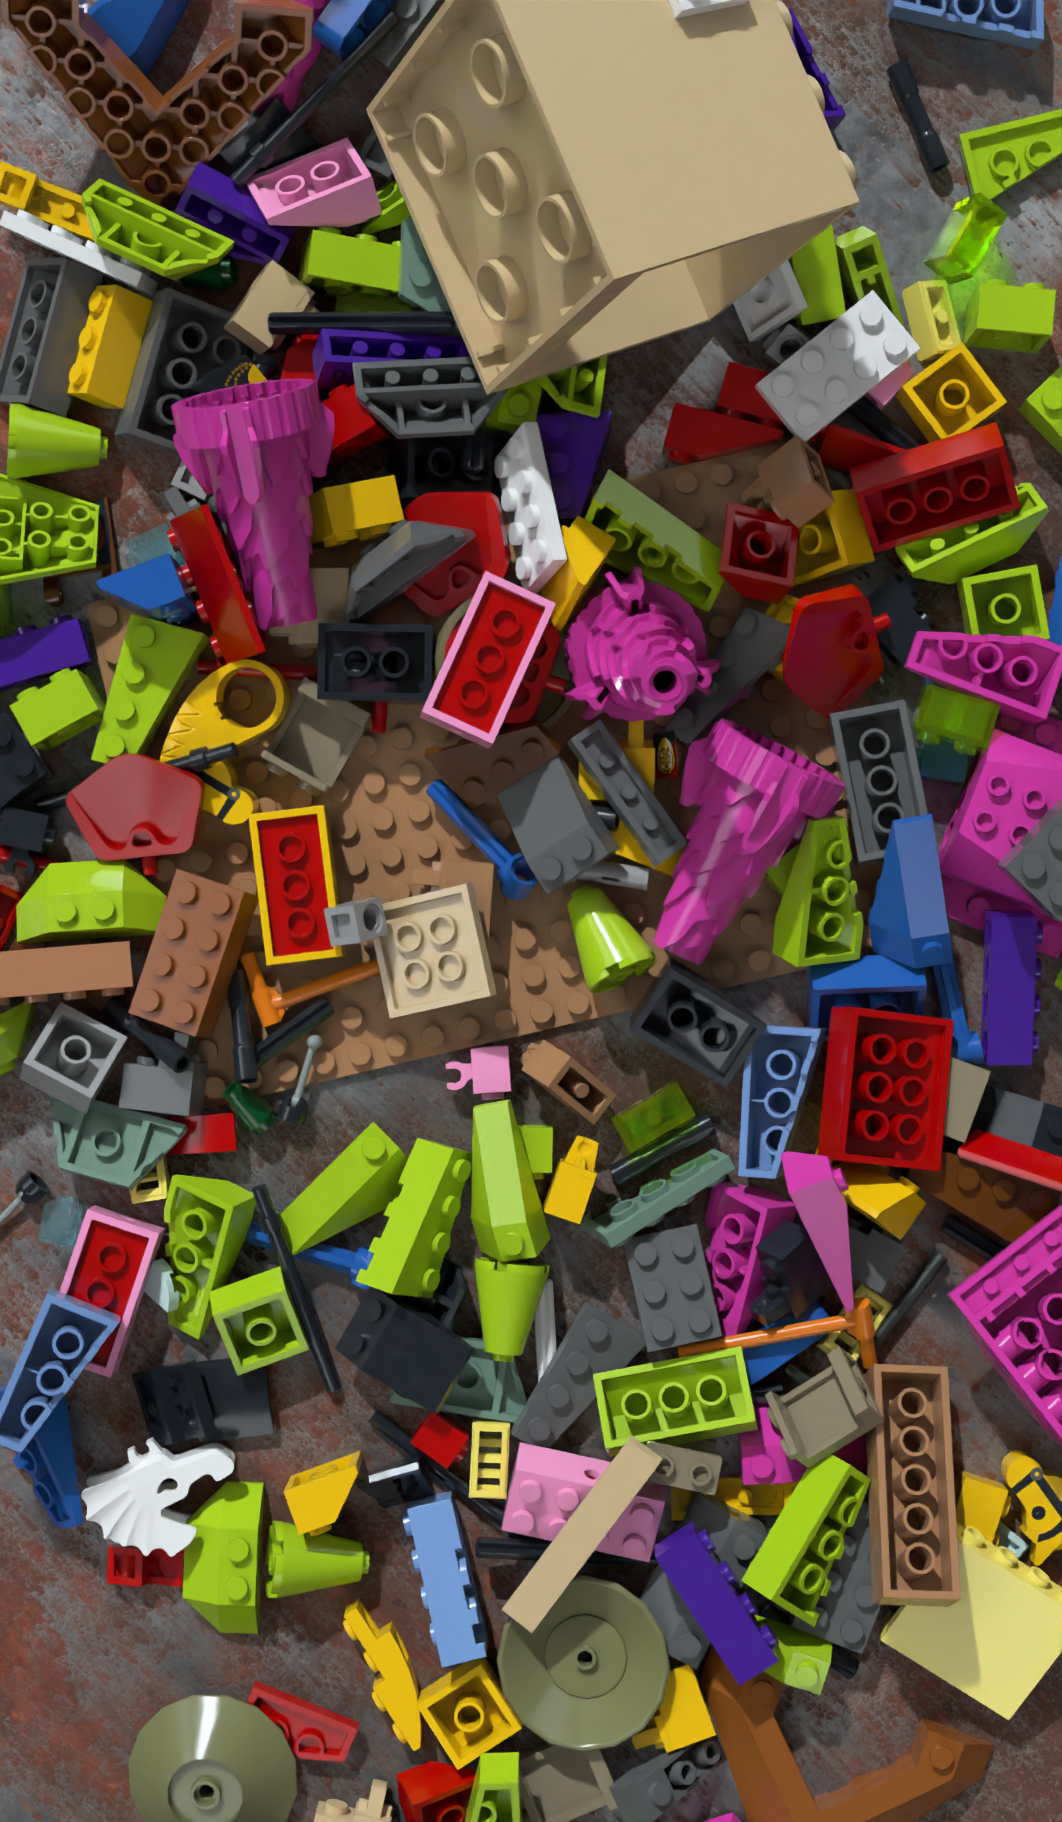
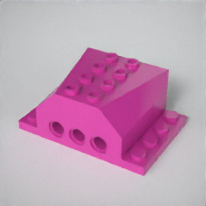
M995 711L991 712L938 849L948 918L984 931L985 910H1031L1038 917V921H1042L1043 940L1042 943H1037L1036 952L1053 959H1058L1062 950V921L1051 919L996 865L1062 798V721L1047 716V719L1028 725Z
M1061 1204L950 1291L947 1296L968 1321L965 1325L984 1356L1028 1412L1062 1447Z

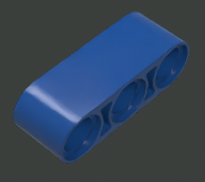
M331 0L317 19L313 29V36L315 40L343 60L383 18L395 0Z
M818 1299L796 1320L785 1314L770 1326L762 1325L755 1331L831 1317V1315ZM825 1334L742 1349L749 1385L764 1378Z

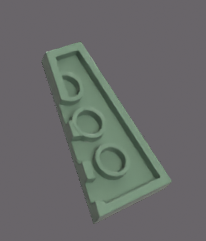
M712 1149L673 1169L670 1172L671 1179L667 1181L664 1179L652 1180L640 1187L639 1195L635 1198L621 1201L619 1197L606 1204L609 1210L594 1219H592L590 1213L582 1217L580 1225L584 1232L608 1247L622 1246L628 1243L633 1238V1234L643 1227L659 1223L664 1218V1214L671 1209L690 1203L699 1191L721 1183L726 1178V1174L734 1170L735 1167L728 1155Z

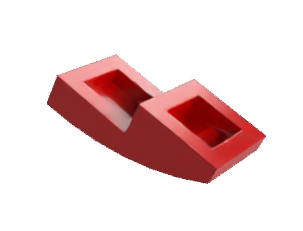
M234 1112L162 1117L163 1119L185 1124L188 1127L187 1133L166 1155L238 1150L236 1116Z
M108 1545V1584L136 1587L156 1584L183 1587L184 1549L172 1557L162 1548L154 1549L148 1556H144L142 1551L133 1545Z

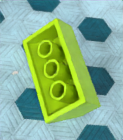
M741 1346L593 1374L605 1449L610 1457L617 1455L631 1435L645 1446L648 1441L678 1445L758 1430Z

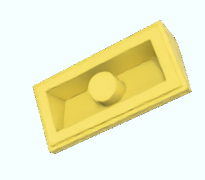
M946 279L918 281L902 291L912 338L920 347V350L916 353L919 361L940 358L961 343Z

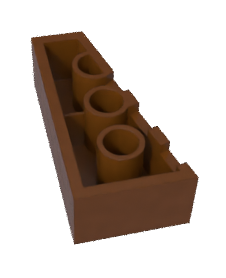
M942 1150L940 1171L903 1167L900 1175L1011 1243L1056 1209L1061 1195V1191L961 1158L958 1154Z

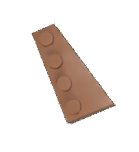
M129 941L0 952V1006L10 1005L9 997L24 996L25 1003L48 1001V994L63 993L64 1000L87 998L86 990L101 989L102 996L124 995V987L133 986Z

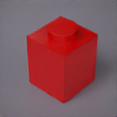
M429 1411L412 1435L410 1443L448 1469L453 1460L459 1464L470 1449L471 1444L467 1442L470 1430L442 1411H439L438 1414Z

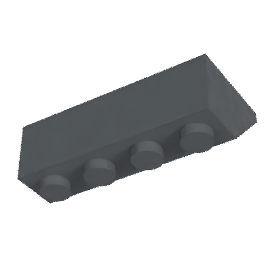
M68 257L26 259L0 357L1 406L10 408V403H20L66 418L67 411L73 402V396L67 393L70 384L69 372L75 364L78 355L80 333L86 326L90 311L88 306L89 299L96 286L101 285L103 273Z
M695 1492L686 1509L683 1520L679 1521L673 1533L692 1521L699 1532L705 1529L716 1545L717 1549L713 1551L720 1564L726 1561L730 1565L738 1580L734 1585L740 1592L744 1584L741 1580L768 1536L766 1529L761 1521L710 1495L706 1496L703 1493ZM658 1563L657 1566H654L637 1598L646 1603L663 1630L668 1655L697 1669L711 1642Z

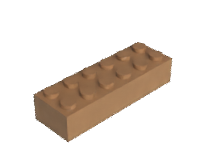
M873 1364L863 1374V1377L881 1412L884 1422L866 1432L867 1477L871 1479L868 1487L872 1602L877 1605L949 1607L961 1600L948 1367Z

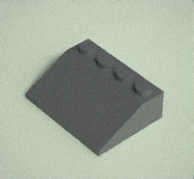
M166 288L153 294V303L124 409H121L114 436L147 448L179 456L173 440L176 429L171 405L191 397L185 389L229 359L245 354L254 363L261 355L224 329V326L233 314L232 312L176 290Z

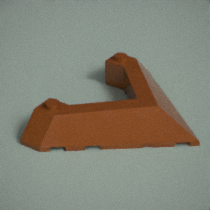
M1 0V14L4 22L24 42L28 48L27 52L45 76H49L63 94L62 98L99 147L102 150H106L113 160L112 164L131 189H135L141 198L165 209L186 188L198 162L206 165L208 161H211L251 117L256 108L271 95L286 78V75L312 48L313 8L295 0H236L234 33L163 96L87 13V0Z
M712 1643L709 1646L699 1674V1679L748 1822H914L981 1781L993 1748L992 1742L922 1717L909 1753L897 1758L896 1762L876 1771V1769H873L848 1781L849 1784L831 1793L827 1791L814 1797L774 1714L784 1683L762 1671L739 1686Z

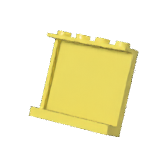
M956 1521L961 1600L949 1607L901 1605L896 1613L889 1610L881 1620L880 1640L1007 1720H1010L1062 1652V1587L1051 1581L1049 1576L1040 1568L1035 1566L1030 1568L1019 1561L1016 1555L1004 1546L997 1547L987 1541L976 1528L972 1526L965 1527Z

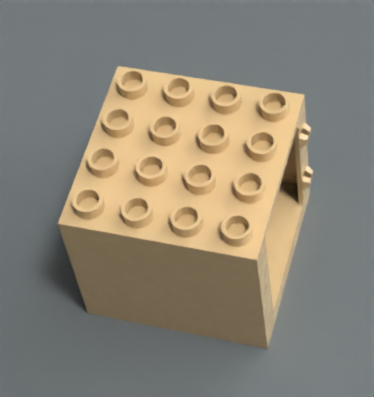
M446 0L366 108V111L487 395L712 321L860 202L855 191L857 177L854 165L849 156L843 151L838 150L824 117L825 100L823 91L817 80L805 72L792 41V18L788 8L782 1L748 0L743 5L680 18L674 17L668 0Z

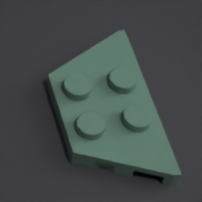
M411 216L406 217L401 222L398 298L413 307L421 308L424 312L451 311ZM455 321V330L458 331V332H460V330H459V328H458V326H457V323H456V321Z
M50 1095V1100L53 1101L55 1121H53L54 1135L58 1141V1148L56 1150L58 1168L133 1190L188 1131V1127L185 1124L131 1109L118 1108L116 1105L94 1100L89 1111L85 1114Z
M458 1335L475 1350L440 1411L515 1423L527 1402L515 1359L514 1362L491 1360L492 1353L484 1351L483 1339ZM393 1390L390 1394L389 1403L424 1408L396 1390Z

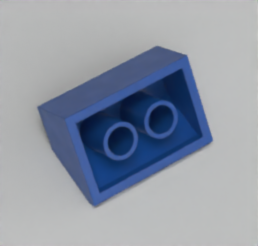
M169 553L96 581L99 589L118 605L153 620L182 627L193 622V616L199 614L195 604L197 600L192 587H188L181 566Z
M883 955L860 956L859 960L808 966V1027L828 1028L824 1041H828L832 1007H858L924 1016L927 991L924 967L913 968Z

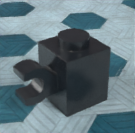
M4 806L0 824V846L12 849L11 856L6 863V872L8 874L14 875L15 866L19 862H25L28 867L26 877L34 878L37 867L30 853L46 856L48 847L54 848L57 839L58 827L53 826L54 819L49 815Z

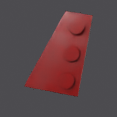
M256 1680L247 1700L248 1704L258 1707L282 1729L293 1754L297 1755L299 1759L345 1762L360 1722Z

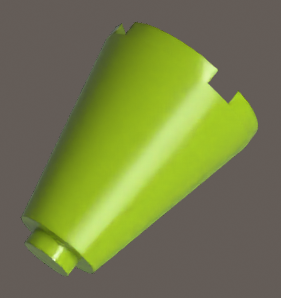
M10 403L7 477L17 479L99 466L100 459H107L108 437L101 436L100 428L20 403Z
M586 885L571 893L572 899L567 903L585 984L590 992L598 994L626 983L625 978L633 973L638 977L657 962L652 949L601 888L592 889L591 885Z
M492 1257L475 1258L474 1267L484 1351L492 1353L491 1360L514 1362V1356L522 1355L549 1276L550 1265L531 1261L527 1265L528 1263L519 1262L518 1260L501 1262Z
M272 1521L273 1526H270L267 1538L265 1565H268L269 1575H273V1577H265L267 1598L277 1599L359 1582L362 1574L368 1573L369 1551H363L362 1543L327 1533L310 1536V1533L307 1532L299 1535L294 1524Z

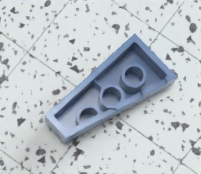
M886 0L888 18L1035 50L1044 41V0Z
M767 1025L746 1057L743 1069L738 1176L770 1179L783 1176L784 1169L780 1154L791 1151L828 1028Z
M49 1288L0 1401V1445L20 1453L24 1450L61 1398L73 1385L76 1378L119 1324L121 1316Z
M453 1491L410 1501L407 1507L408 1513L402 1514L406 1535H413L416 1550L411 1551L416 1573L421 1572L424 1586L420 1587L421 1597L425 1610L429 1609L432 1621L429 1624L433 1645L438 1648L441 1667L487 1657L488 1634Z

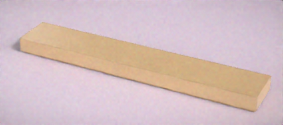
M631 1435L506 1602L502 1610L529 1632L533 1633L660 1464L662 1458Z

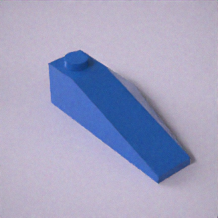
M99 0L87 10V13L146 76L153 68L191 0Z
M932 814L893 820L883 857L884 865L881 877L877 880L874 904L870 908L868 915L873 952L913 968L953 963Z
M8 1383L0 1386V1401ZM63 1396L21 1453L14 1450L17 1456L12 1460L18 1470L23 1468L34 1480L33 1493L57 1529L74 1527L83 1523L66 1399Z

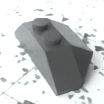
M471 357L352 363L356 400L397 439L474 435L508 392L507 388L487 395Z
M404 519L388 530L390 537L381 544L374 542L364 548L359 553L361 559L351 567L344 617L346 623L362 624L472 540L476 534L472 529L425 521L408 522Z

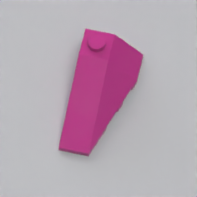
M918 631L915 634L904 668L992 711L1028 725H1034L1047 719L1062 673V646L1032 635H971L956 632Z
M791 1151L781 1153L789 1195L846 1312L854 1310L848 1214L843 1193L849 1190L845 1176L841 1168L833 1169L828 1156Z
M724 1180L718 1185L712 1186L706 1211V1227L711 1228V1249L706 1250V1262L711 1263V1288L722 1332L721 1337L745 1333L752 1318L749 1307L763 1291L760 1278L764 1274L760 1269L761 1262L755 1247L785 1220L794 1222L797 1210L794 1203L771 1191Z
M753 1404L758 1430L738 1433L739 1475L743 1485L800 1481L807 1467L797 1459L791 1460L784 1452L780 1443L783 1435L780 1429L774 1426L767 1414V1409L770 1408L769 1404ZM866 1433L832 1453V1455L850 1464L863 1474L867 1473Z

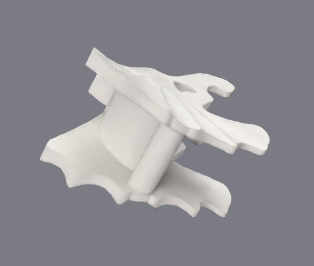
M152 1437L146 1441L149 1452L144 1455L138 1454L135 1446L128 1448L129 1463L120 1468L87 1477L86 1483L89 1488L84 1489L81 1494L82 1499L87 1505L86 1520L94 1521L102 1527L105 1540L111 1539L122 1546H136L142 1551L144 1556H148L152 1550L157 1548L165 1550L170 1557L174 1556L191 1543L196 1534V1527L185 1524L186 1520L192 1516L191 1514L174 1511L167 1508V1506L185 1498L188 1494L189 1486L203 1475H211L215 1481H220L233 1472L235 1453L220 1443H209L174 1455L169 1450L161 1448ZM167 1478H172V1479L175 1480V1481H166V1482H164V1483L161 1484V1482H162L163 1480L167 1479Z

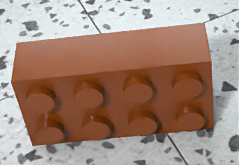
M176 869L128 1013L195 1037L212 1039L258 902V896Z

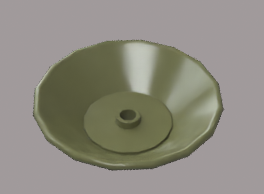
M586 1575L576 1576L572 1579L533 1633L510 1617L503 1627L497 1655L502 1692L519 1721L547 1743L580 1752L616 1747L642 1731L664 1700L670 1672L664 1632L646 1603L618 1583ZM588 1651L593 1659L590 1662H583L579 1657V1653Z
M191 1695L162 1707L139 1731L128 1760L130 1794L144 1822H286L297 1795L296 1758L282 1729L258 1707L228 1695ZM209 1785L214 1791L206 1792L202 1786Z

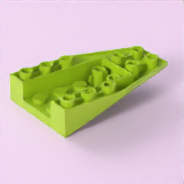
M0 473V585L96 568L99 505L23 480L9 478L7 475Z

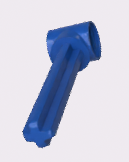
M443 779L433 781L426 789V794L489 861L494 863V866L499 870L496 873V877L500 880L499 884L502 893L511 900L520 901L526 899L539 881L527 864L524 855L520 852L514 855ZM515 874L522 875L526 881L518 879Z
M954 961L953 963L932 966L942 1017L954 1020L951 1057L975 1066L984 1065L979 1035L974 1030H968Z
M252 1222L247 1232L246 1241L249 1244L274 1251L270 1238L267 1234L263 1233L260 1223ZM320 1242L293 1256L350 1274L349 1280H351L353 1285L367 1290L370 1288V1286L355 1281L360 1268L367 1270L374 1255L368 1251L370 1248L368 1246H361L357 1252Z

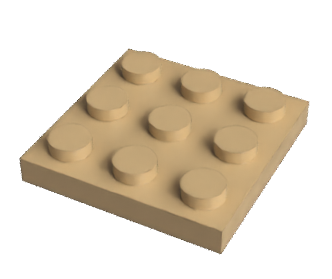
M465 883L382 904L388 934L374 938L373 942L390 1018L497 995L473 883Z

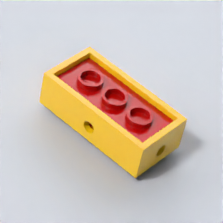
M324 805L248 814L266 965L346 956L344 945L331 947L324 909L339 905L328 808Z

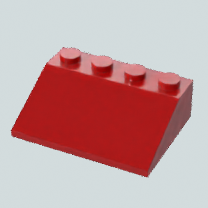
M202 505L171 520L172 529L167 531V535L174 552L182 551L187 565L182 566L181 570L188 587L196 586L201 599L195 602L196 608L203 624L206 622L211 624L215 636L209 639L217 659L224 657L226 664L265 652L270 647L264 630L259 628L255 606L249 592L245 591L243 576L223 525L218 518L215 505Z
M832 1007L817 1155L828 1156L829 1160L940 1171L954 1020L858 1007Z

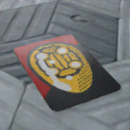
M675 731L654 734L657 779L678 776Z

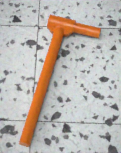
M254 952L240 956L253 991L250 994L263 1028L281 1022L285 1014L284 1008L380 973L376 958L279 994L277 990L266 986Z
M865 1297L854 1298V1310L846 1312L845 1309V1314L680 1345L677 1346L679 1358L739 1346L742 1349L848 1329V1333L858 1339L863 1367L869 1369L873 1364H878L873 1339L875 1329L870 1301Z

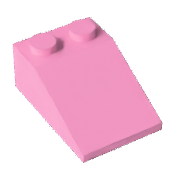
M348 137L253 175L245 183L268 225L350 227L355 224L364 223L370 218L382 214L373 178Z

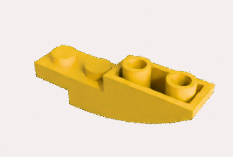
M358 1598L346 1606L344 1613L346 1620L343 1621L344 1628L353 1641L359 1639L366 1652L363 1655L371 1670L375 1673L380 1671V1674L374 1679V1691L371 1693L375 1704L381 1712L388 1711L395 1723L392 1724V1727L402 1744L408 1742L412 1750L416 1751L421 1746L423 1716L416 1706L420 1690L410 1655L393 1622L391 1621L379 1629Z

